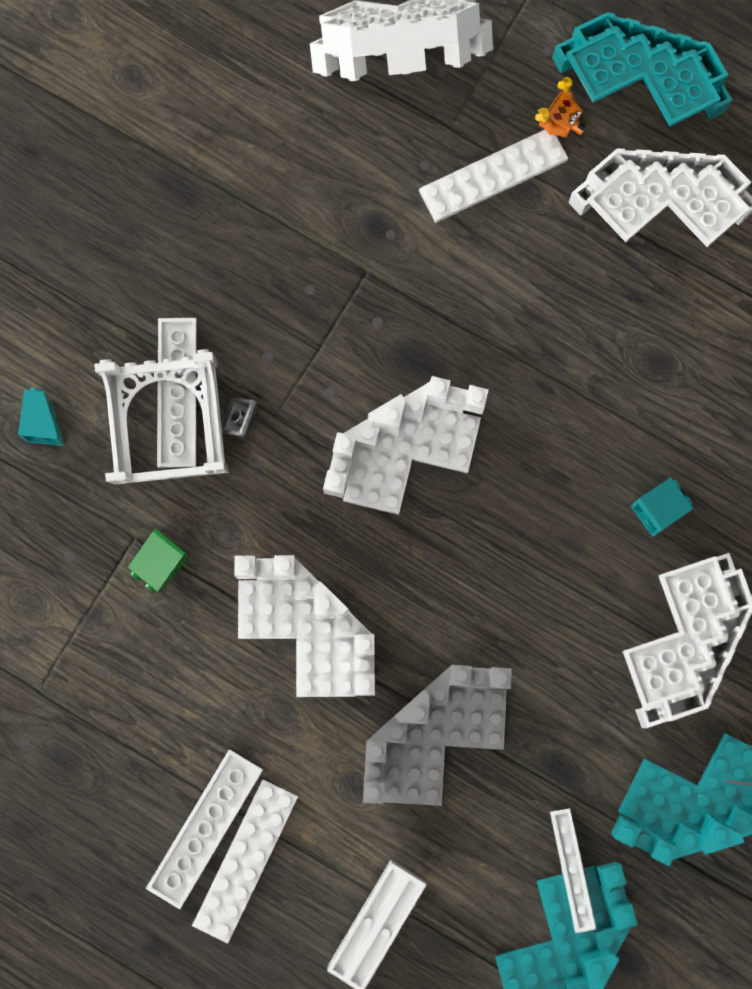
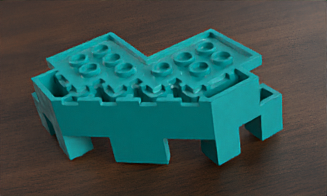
M607 12L576 27L571 39L555 46L552 59L559 72L562 74L574 68L593 103L641 79L647 85L669 126L702 110H705L709 119L725 113L732 102V98L724 86L728 73L712 45L705 41L692 40V37L669 33L666 32V29L653 25L651 27L640 24L641 22L630 18L623 19Z
M723 733L698 785L644 758L618 809L619 813L635 822L620 815L611 834L615 839L632 848L636 846L648 852L652 858L667 866H670L672 860L702 851L707 855L744 843L743 837L752 835V786L726 783V780L749 782L752 785V746Z
M613 862L598 866L597 871L601 882L600 885L594 865L583 868L596 927L595 930L575 933L563 873L536 881L552 940L495 955L503 989H603L619 961V958L616 956L630 928L638 925L633 906L628 903L623 885H626L621 864Z

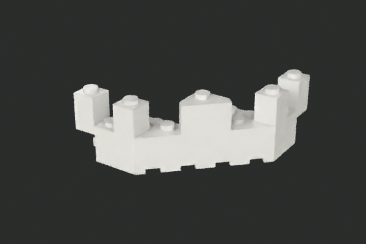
M355 0L320 15L323 38L310 43L313 73H319L321 76H330L332 72L339 69L340 64L341 77L348 78L349 81H357L360 77L367 74L365 56H379L384 53L387 55L389 75L426 71L424 48L433 49L439 46H444L445 64L453 65L455 68L463 67L465 63L471 61V53L475 54V56H485L487 52L493 50L491 20L480 19L479 3H476L475 0H409L398 6Z
M617 148L589 172L586 181L572 192L568 202L580 216L593 207L625 242L632 238L667 206L706 247L712 244L734 223L740 225L752 214V196L746 191L751 184L750 180L726 155L718 154L717 156H710L701 153L679 154V152L668 151L661 153L652 152V150L628 151Z
M432 376L429 383L404 398L401 394L370 412L368 419L345 433L337 432L330 470L327 471L323 487L324 494L341 498L344 495L343 502L399 515L412 460L468 473L481 417L464 414L463 410L482 414L489 389L472 385L469 386L468 390L450 386L451 380Z
M729 553L659 575L679 632L623 651L642 704L641 708L635 710L641 728H649L709 708L711 699L722 680L724 671L752 614V596L742 569L735 570Z
M294 555L256 559L255 556H235V577L237 579H257L238 581V639H296V697L375 696L374 634L363 626L349 612L348 608L321 581H318Z

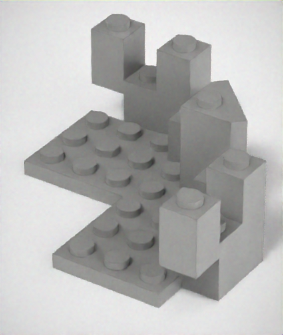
M451 665L366 741L363 803L383 804V802L442 806L445 746L504 750L506 692L511 689L512 669L494 667L473 668L472 666Z

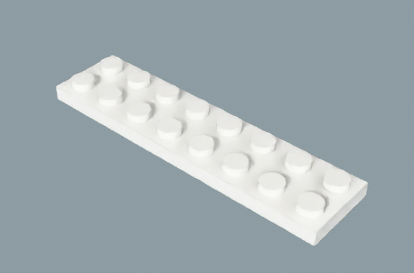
M543 130L419 188V192L434 222L437 223L566 162L568 157L557 136L549 135L546 130Z
M158 318V363H163L164 359L182 361L183 357H193V354L197 353V319ZM184 371L181 374H178L177 372L175 376L177 378H181L183 376ZM192 371L187 375V383L196 381L197 372ZM159 373L158 378H162L163 374ZM158 381L157 467H196L197 397L189 388L174 381Z
M228 750L146 887L147 890L176 908L181 909L263 769L232 750Z
M264 779L262 780L196 916L193 927L229 943L298 796Z

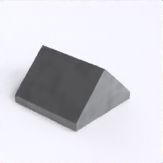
M230 397L221 421L222 434L246 442L258 409L257 401Z

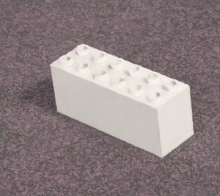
M390 860L329 962L327 971L355 989H365L425 888V880Z

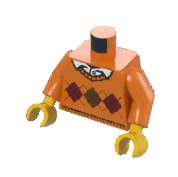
M569 77L563 78V81L558 83V88L564 89V91L559 93L548 109H539V114L535 116V119L540 121L539 126L545 128L549 135L567 137L571 130L581 135L586 128L585 124L578 121L583 111L579 107L572 89H569L572 86V80Z

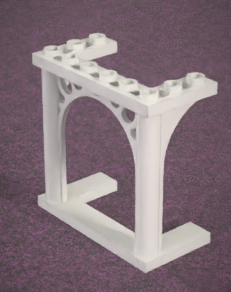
M203 349L198 350L196 354H193V357H183L182 361L164 359L163 363L145 361L144 365H136L133 362L125 363V367H119L111 359L100 360L99 364H95V372L103 378L107 394L114 473H105L107 482L124 484L229 473L224 457L215 368L218 367V362L213 352ZM184 371L183 376L181 378H177L175 376L177 372L178 374H181ZM192 371H196L198 373L196 381L187 383V375ZM159 373L163 374L162 378H158ZM138 375L139 377L143 378L144 375L146 377V380L143 382H139L136 376ZM126 378H132L135 381L136 387L134 389H128L124 385ZM156 381H174L186 386L196 395L202 408L208 463H204V466L132 474L127 428V411L131 400L140 389ZM199 385L201 387V391H197L195 389V386ZM121 390H123L126 393H129L128 398L123 399L124 393H122Z

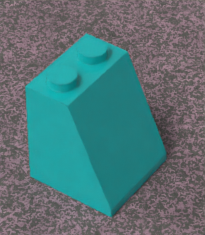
M32 387L30 390H24L18 435L29 443L64 446V439L51 399L40 388Z
M671 477L631 505V508L652 537L693 509L690 498L683 495L680 491L681 486L676 480H672Z

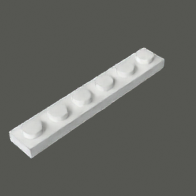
M570 808L550 812L575 933L595 930V922Z

